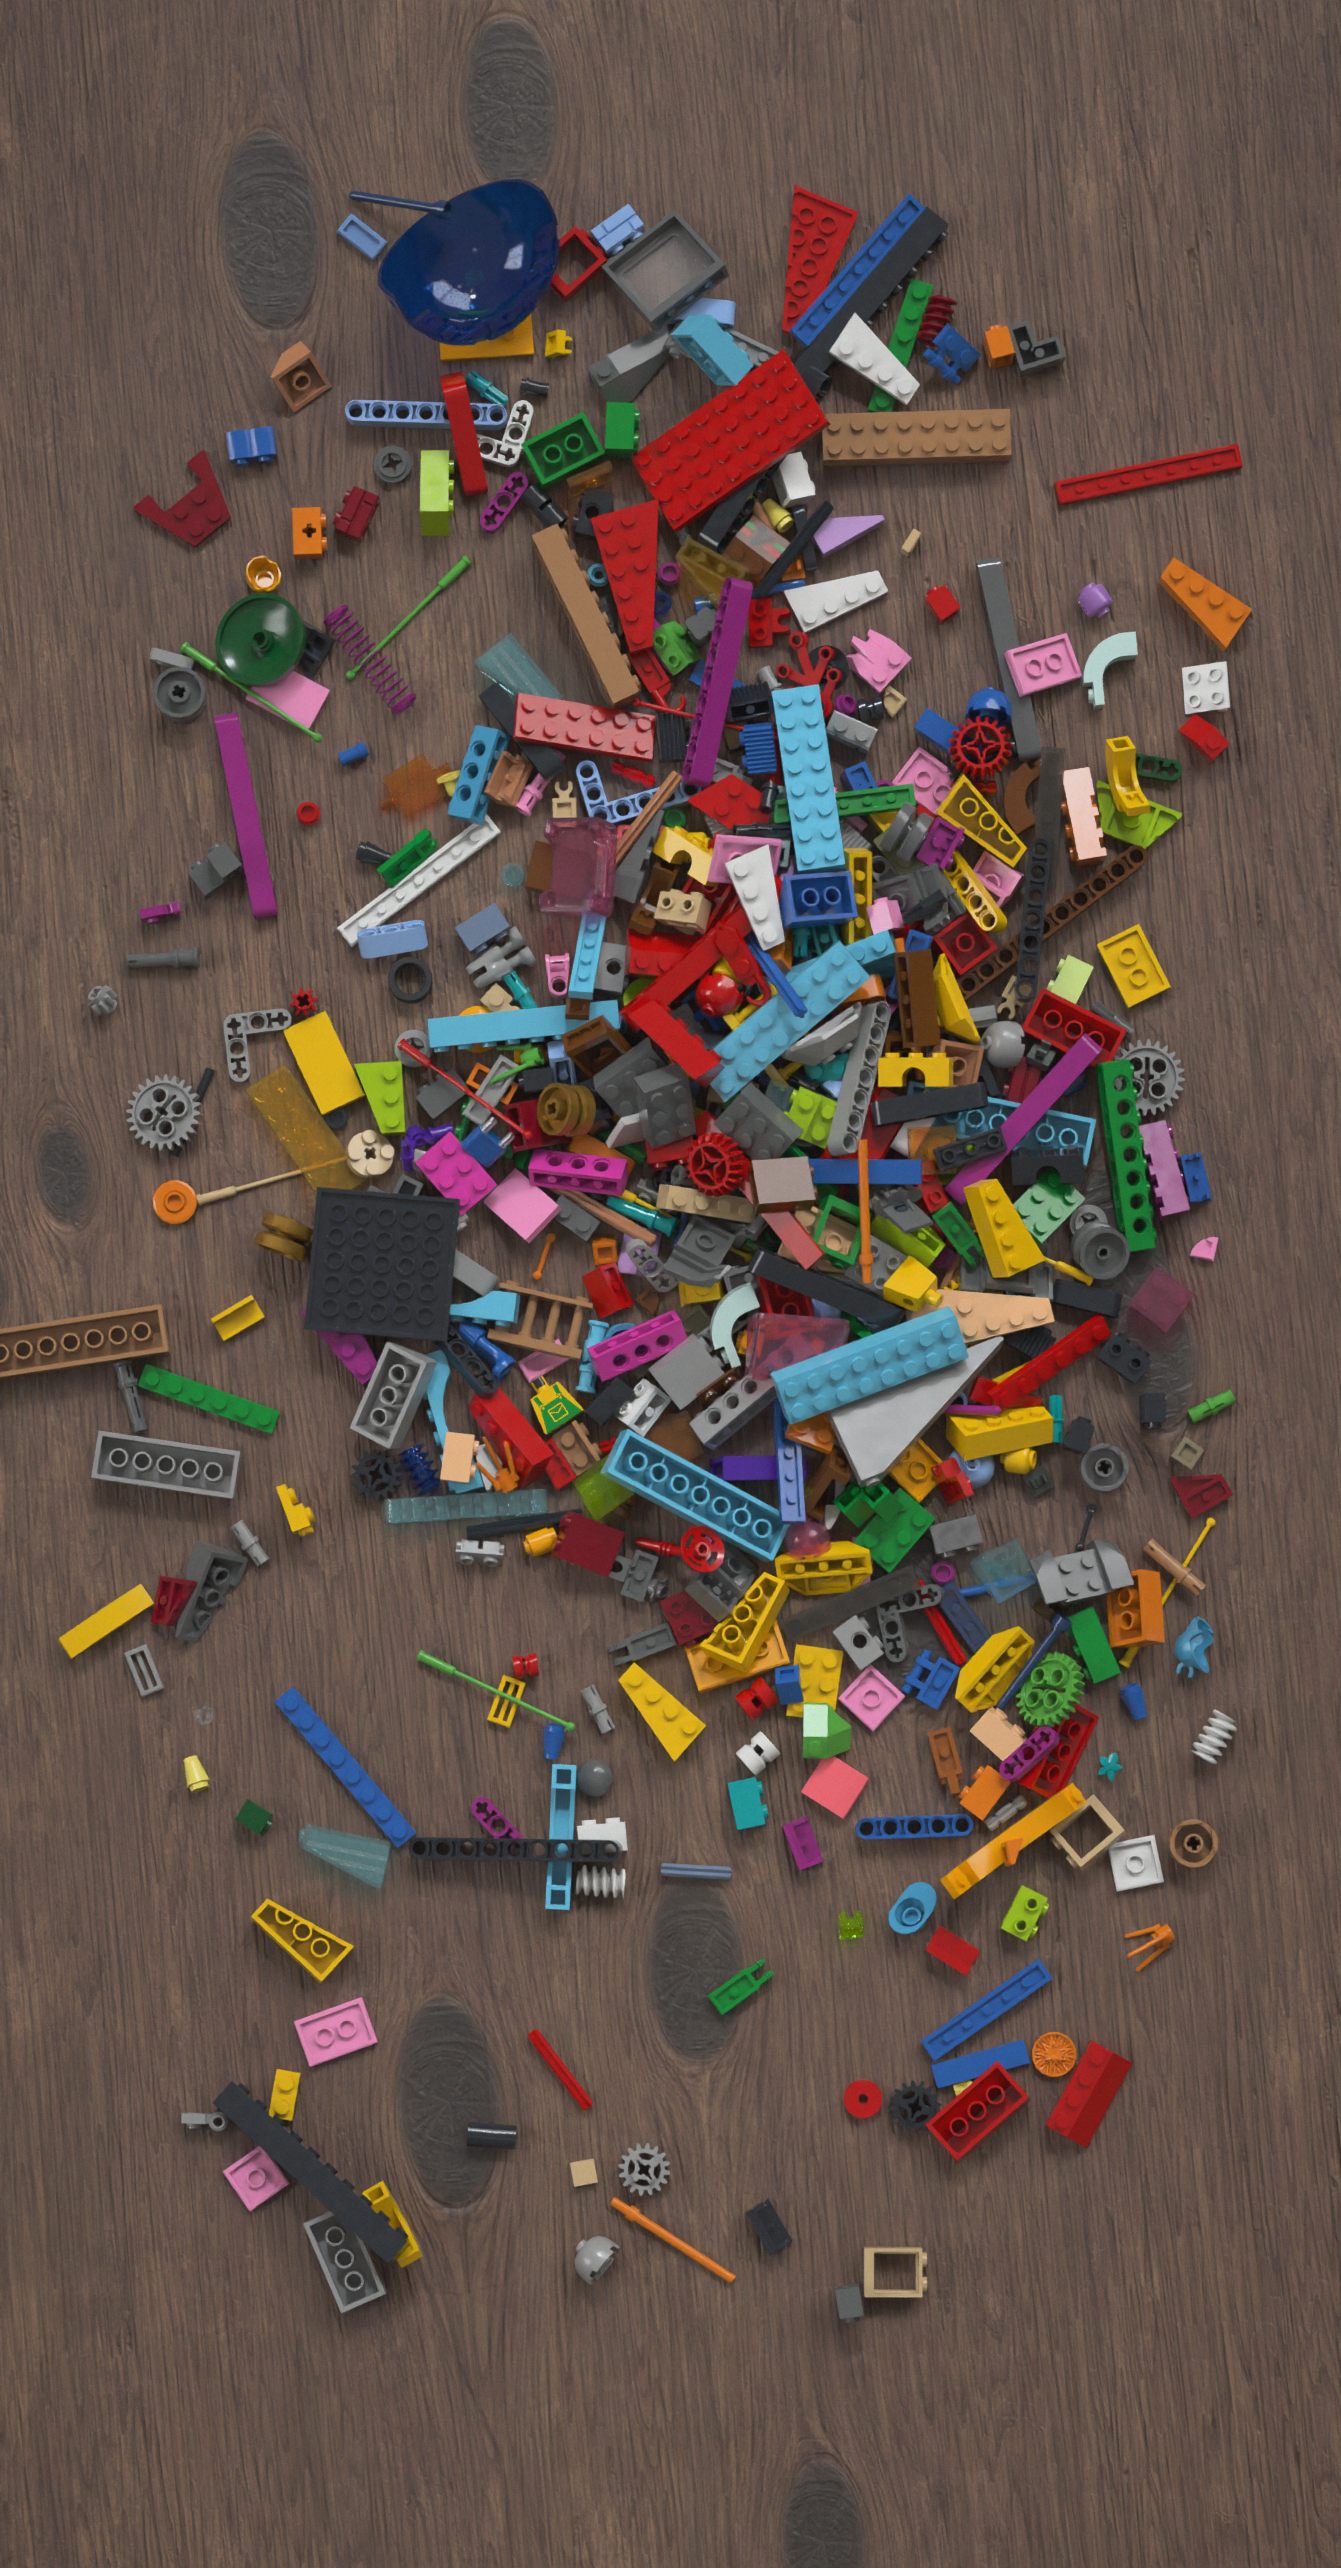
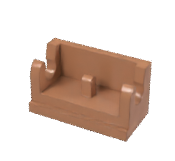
M502 751L484 793L499 805L516 807L533 769V765L529 764L518 754L516 757H513L509 752Z

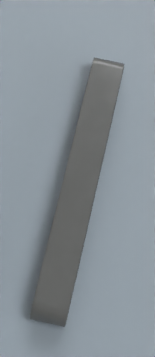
M1000 557L976 561V569L1002 690L1012 705L1010 727L1013 741L1018 751L1017 759L1019 763L1038 760L1043 757L1030 694L1019 697L1004 656V652L1018 648L1019 643Z

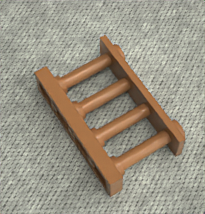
M506 1280V1284L500 1282L499 1288L501 1291L527 1296L529 1300L521 1332L519 1331L518 1335L509 1333L507 1327L495 1326V1330L489 1328L488 1341L581 1362L583 1352L582 1349H578L577 1341L584 1311L593 1310V1303H589L590 1299L580 1296L571 1299L520 1287V1283ZM538 1299L552 1302L545 1336L541 1340L532 1338V1334H530ZM561 1305L575 1307L568 1342H565L564 1345L555 1344L556 1340L554 1339Z

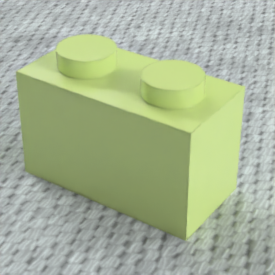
M1068 955L1066 960H1060L1055 970L1059 975L1056 981L1050 980L1046 990L1076 1004L1094 967Z

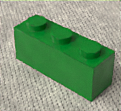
M1093 1606L1067 1617L1073 1625L1066 1633L1068 1637L1073 1636L1076 1643L1072 1647L1077 1659L1082 1658L1085 1667L1082 1668L1086 1680H1091L1095 1684L1121 1673Z

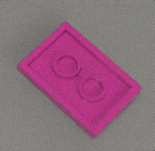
M451 1131L415 1161L419 1169L445 1198L460 1199L459 1214L461 1217L498 1186L480 1164L462 1148L461 1143Z

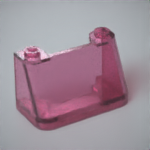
M599 817L546 818L544 836L554 846L551 889L545 890L539 897L540 912L545 914L609 917L613 910L618 841L616 826Z
M773 1313L753 1315L748 1318L745 1375L752 1376L753 1380L764 1381L767 1380V1376H771L770 1373L846 1345L850 1321Z

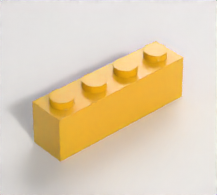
M864 847L843 849L846 871H851L858 914V917L848 924H841V942L845 945L872 936V928L866 907L872 906V852Z

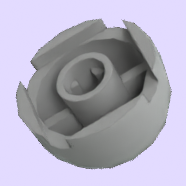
M1000 1021L993 1023L986 1029L981 1038L980 1046L984 1047L983 1055L989 1063L999 1068H1010L1019 1064L1025 1050V1044H1021V1036L1025 1037L1021 1025L1017 1022Z
M602 2236L592 2237L588 2241L583 2239L575 2249L578 2253L575 2258L577 2273L583 2280L592 2285L593 2277L598 2280L614 2261L611 2255L614 2251L618 2254L621 2247L612 2240Z

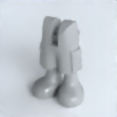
M516 926L510 928L509 939L503 946L499 948L498 945H492L465 968L469 976L480 972L484 968L487 969L486 973L473 981L477 989L483 988L495 981H501L508 974L511 976L513 968L517 966L528 965L532 967L538 964L528 946L523 948L514 957L505 960L506 955L526 945Z

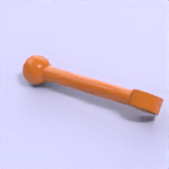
M549 1233L546 1236L547 1243L537 1271L532 1275L535 1280H540L542 1277L541 1271L551 1243L556 1239L553 1233Z

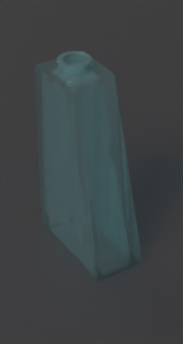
M511 632L474 661V666L477 670L494 682L497 681L503 688L515 696L518 693L563 700L561 694Z
M306 1824L305 1829L301 1828L298 1842L302 1843V1849L365 1883L382 1889L392 1842Z

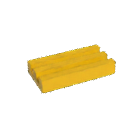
M503 1675L498 1690L503 1692L506 1681L511 1682L507 1692L511 1696L515 1684L519 1685L515 1698L520 1700L526 1683ZM496 1694L487 1720L510 1728L518 1704L513 1703L507 1722L503 1721L509 1700L505 1699L498 1718H495L494 1714L501 1697Z

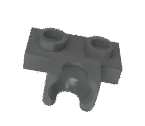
M636 1549L633 1560L617 1555L615 1561L622 1564L623 1569L620 1573L610 1572L608 1578L624 1583L621 1595L643 1602L659 1557Z

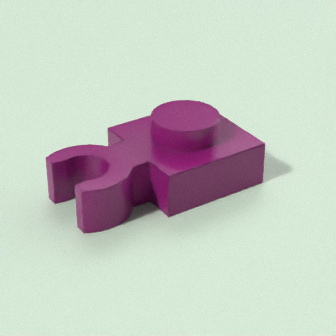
M179 902L139 910L143 923L147 922L148 925L160 923L162 921L161 918L182 913Z

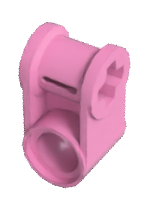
M565 953L562 956L545 954L550 995L558 1000L565 999L567 997V983L570 970L569 953ZM562 982L566 985V988L562 992H556L553 989L554 984Z

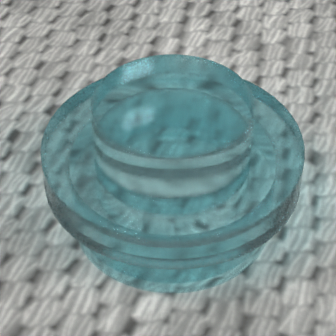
M508 863L501 871V878L508 886L520 885L525 877L524 869L517 863Z

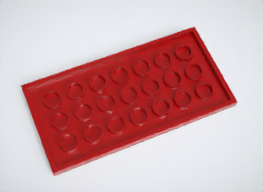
M783 349L743 377L737 385L730 386L634 454L631 460L655 500L659 499V507L673 530L677 533L831 424L787 352Z

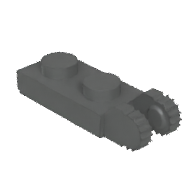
M668 1622L624 1639L625 1641L607 1647L610 1653L626 1646L630 1655L615 1659L613 1661L615 1667L675 1646L677 1642Z

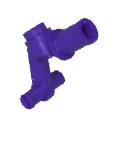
M451 1123L432 1129L428 1127L426 1130H422L416 1125L410 1126L407 1129L405 1142H401L402 1152L400 1153V1159L403 1161V1170L405 1172H412L414 1170L415 1148L421 1147L425 1143H430L433 1146L450 1131L454 1135Z

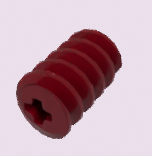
M942 295L930 296L927 302L930 305L925 307L926 314H923V322L919 325L921 331H918L916 334V338L919 341L932 347H937L932 341L945 327L944 323H951L952 321L947 317V314L954 315L955 311L949 307L957 306L958 304L955 300Z

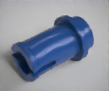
M357 742L356 746L338 753L343 767L359 759H366L369 752L364 742Z

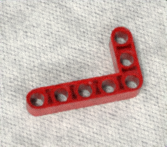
M459 371L441 375L439 379L447 408L465 497L487 493L488 486L463 373Z

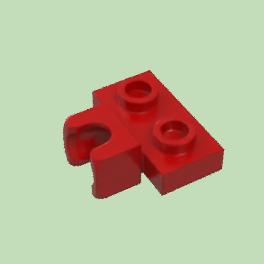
M771 598L750 600L748 610L750 648L774 647V635H790L792 631L789 627L780 625L782 619L791 616L790 610L787 608L773 609V600Z
M954 1457L931 1468V1472L938 1483L937 1487L947 1506L974 1494L971 1481L965 1476L964 1472L961 1473L962 1471Z

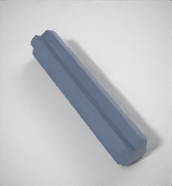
M662 1863L661 1875L730 1880L731 1868Z

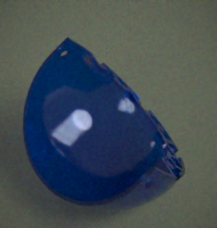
M499 180L463 192L448 200L452 204V214L448 220L437 219L436 216L429 212L413 224L393 244L380 265L377 278L378 285L395 312L410 327L428 338L443 344L454 346L476 345L477 342L491 341L508 333L537 307L535 304L543 292H547L556 271L560 240L557 238L556 226L558 222L556 214L547 196L541 188L526 180Z

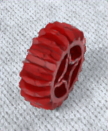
M976 716L975 723L968 718L966 720L967 727L960 723L958 725L960 731L953 730L952 732L955 738L949 739V744L952 747L948 749V752L955 755L950 760L951 762H958L955 766L956 770L964 767L963 774L965 776L969 771L972 772V779L976 778V774H980L981 780H984L985 773H988L993 778L994 770L1001 773V765L1007 766L1008 760L1006 758H1011L1012 752L1008 749L1012 748V743L1006 742L1010 739V734H1003L1005 731L1004 726L997 729V720L993 721L991 725L989 724V717H985L984 722H980V717ZM975 732L974 741L961 745L962 741L969 734ZM983 732L991 734L997 740V743L994 740H987ZM979 739L980 744H982V748H984V751L982 752V757L980 756L979 749L977 748ZM1000 751L993 761L985 764V757L988 754ZM963 753H966V755L974 756L977 759L978 764H974L967 760L964 757Z
M711 1132L708 1135H701L692 1142V1147L687 1149L690 1155L684 1158L689 1162V1165L685 1167V1169L690 1170L687 1178H693L692 1186H699L698 1192H705L706 1196L714 1195V1197L728 1195L733 1192L732 1190H736L739 1187L738 1183L744 1180L741 1174H744L746 1170L742 1168V1164L746 1161L741 1160L740 1156L743 1154V1151H738L739 1143H732V1137H725V1133L717 1134Z

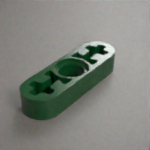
M1136 753V759H1140L1137 764V777L1169 783L1176 782L1180 778L1182 767L1176 760ZM1144 761H1151L1154 764L1155 769L1152 773L1143 772L1141 764ZM1159 763H1163L1161 767L1163 769H1168L1172 765L1174 770L1177 771L1172 777H1169L1166 771H1161L1160 775H1156Z

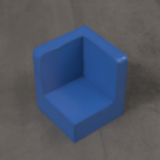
M799 1665L775 1668V1684L780 1705L803 1702L804 1696L801 1688Z

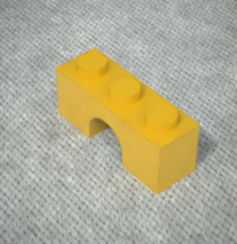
M679 826L674 828L664 827L652 852L669 863L680 865L684 858L690 854L692 865L687 874L704 885L717 887L718 883L707 880L713 848L709 850L704 846V841L696 837L690 838L687 836L688 832Z
M885 1053V1057L878 1058V1087L906 1086L907 1074L914 1067L924 1073L925 1087L953 1086V1057H946V1053H932V1057H923V1053H909V1057H899V1053Z

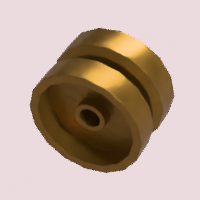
M553 1083L545 1087L539 1096L537 1104V1119L542 1130L549 1135H564L575 1138L582 1137L589 1132L596 1115V1104L590 1090L581 1085Z
M265 1212L261 1223L265 1228L273 1231V1234L266 1231H258L254 1244L276 1254L302 1262L306 1249L304 1246L294 1242V1240L304 1243L310 1242L313 1229L292 1218Z

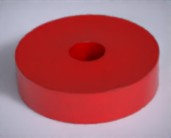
M859 2079L849 2084L846 2088L844 2104L853 2116L869 2118L879 2111L882 2105V2093L874 2082ZM865 2094L868 2098L867 2102L860 2103L858 2100L859 2096Z

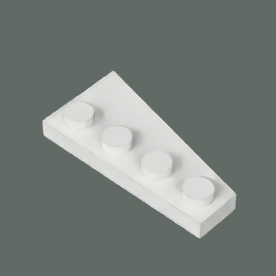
M856 313L853 314L828 352L905 405L908 404L920 385Z
M879 571L783 591L804 633H808L889 592Z
M767 844L724 863L761 949L764 951L785 942L769 845Z

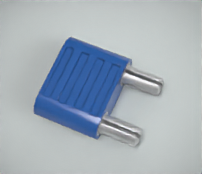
M491 1117L484 1125L480 1124L461 1143L462 1148L487 1168L508 1150V1145L515 1139V1135H512V1132H509L503 1139H500L491 1131L497 1124V1120H494V1117Z

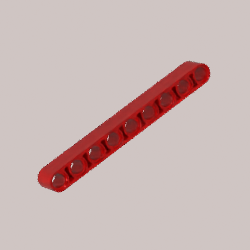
M775 874L774 880L779 903L782 880ZM741 903L721 920V922L729 927L737 928L743 938L753 930ZM717 925L621 1009L619 1015L634 1032L641 1028L629 1017L632 1012L652 1000L659 1005L661 1002L668 1005L723 956L715 942L717 940Z

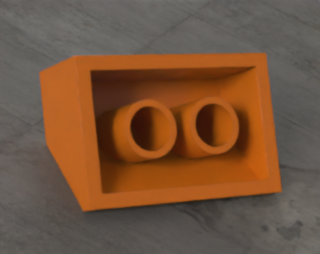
M1143 1569L1131 1571L1130 1574L1134 1585L1116 1589L1106 1596L1110 1648L1148 1647L1165 1643L1160 1572Z

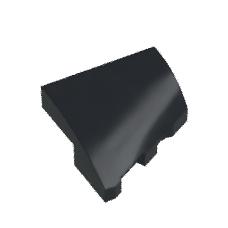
M304 621L306 645L299 663L306 672L305 676L312 680L325 661L336 639Z

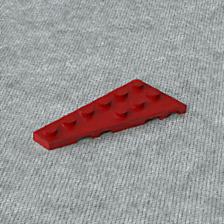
M794 185L782 332L791 336L793 335L789 330L828 286L859 214L855 210Z
M659 499L591 518L630 654L653 648Z

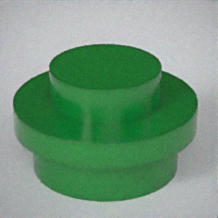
M670 808L665 811L662 823L665 827L674 828L679 826L683 828L686 817L680 809Z

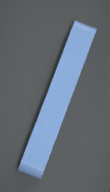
M352 400L345 408L346 418L354 426L451 429L449 420L444 418V414L447 412L445 402ZM470 403L471 411L477 412L480 415L478 420L474 421L475 430H501L506 426L508 421L507 412L502 405ZM358 408L362 410V414L359 417L355 418L350 415L353 409ZM378 409L386 412L382 418H376L373 414ZM400 410H407L409 416L405 419H400L397 417V413ZM423 411H430L433 413V416L425 420L420 417V414ZM494 413L503 415L502 420L499 422L492 421L490 417Z

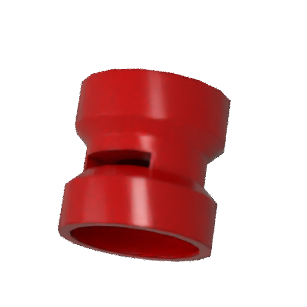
M529 1653L525 1657L520 1655L512 1656L515 1679H521L525 1675L539 1676L536 1653Z

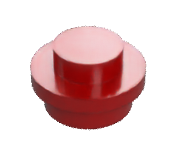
M312 802L302 803L297 809V818L303 825H314L320 818V810Z

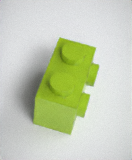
M1020 1885L1000 1928L1024 1941H1027L1028 1937L1033 1939L1039 1927L1035 1923L1039 1916L1044 1917L1049 1907V1904L1046 1903L1048 1898Z

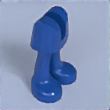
M469 1320L461 1323L458 1333L476 1354L483 1357L493 1369L492 1374L499 1384L513 1370L516 1360L486 1339L487 1332L480 1326Z

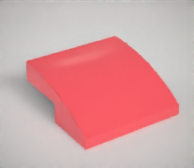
M832 1756L827 1759H821L801 1792L845 1820L870 1779Z

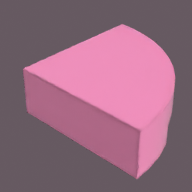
M1209 1237L1201 1240L1194 1246L1190 1256L1214 1261L1218 1238Z

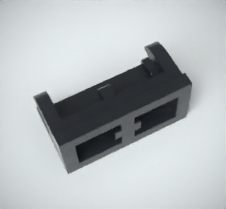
M768 2198L745 2211L769 2255L792 2241Z

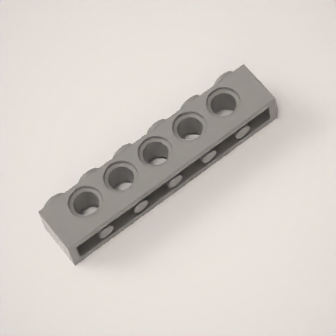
M796 1333L790 1336L779 1349L772 1351L767 1356V1359L753 1367L749 1374L742 1380L735 1382L730 1390L724 1395L717 1397L711 1406L705 1411L699 1412L689 1424L703 1444L714 1451L778 1397L772 1378H770V1373L817 1356L818 1353L808 1339L801 1334ZM793 1356L792 1361H791L790 1363H788V1360L790 1359V1357ZM757 1386L756 1391L752 1393V1390ZM739 1401L738 1406L734 1409V1405ZM721 1417L720 1421L716 1424V1420Z

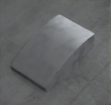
M722 1540L724 1559L721 1565L712 1572H696L684 1590L718 1622L731 1613L737 1601L745 1595L761 1568L743 1550ZM711 1553L710 1558L706 1561L709 1566L715 1561L716 1553Z

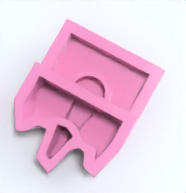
M870 629L867 634L869 638L867 642L853 636L851 645L858 653L849 654L846 657L849 662V669L861 680L864 679L880 694L912 658L891 639Z
M988 850L983 852L973 869V872L999 908L1012 898L1025 877ZM969 880L965 883V890L969 888ZM982 899L978 901V908L982 905Z

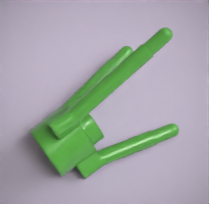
M532 1043L497 1046L496 1050L498 1051L524 1050V1053L520 1054L523 1065L498 1075L489 1082L493 1084L513 1074H519L524 1070L544 1064L542 1050L539 1046L533 1047Z

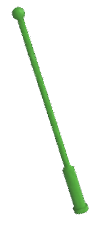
M463 556L438 582V586L361 661V664L346 673V678L353 680L355 674L360 670L362 663L373 652L381 649L441 589H446L468 566H471V561L466 556Z
M185 642L180 648L182 654H186L208 670L217 672L313 737L314 742H321V734H315L219 669L215 662L189 646V643Z
M423 1650L420 1651L416 1661L418 1662L421 1661L451 1676L461 1677L566 1727L570 1732L575 1730L573 1722L567 1723L457 1671L456 1667L425 1653Z

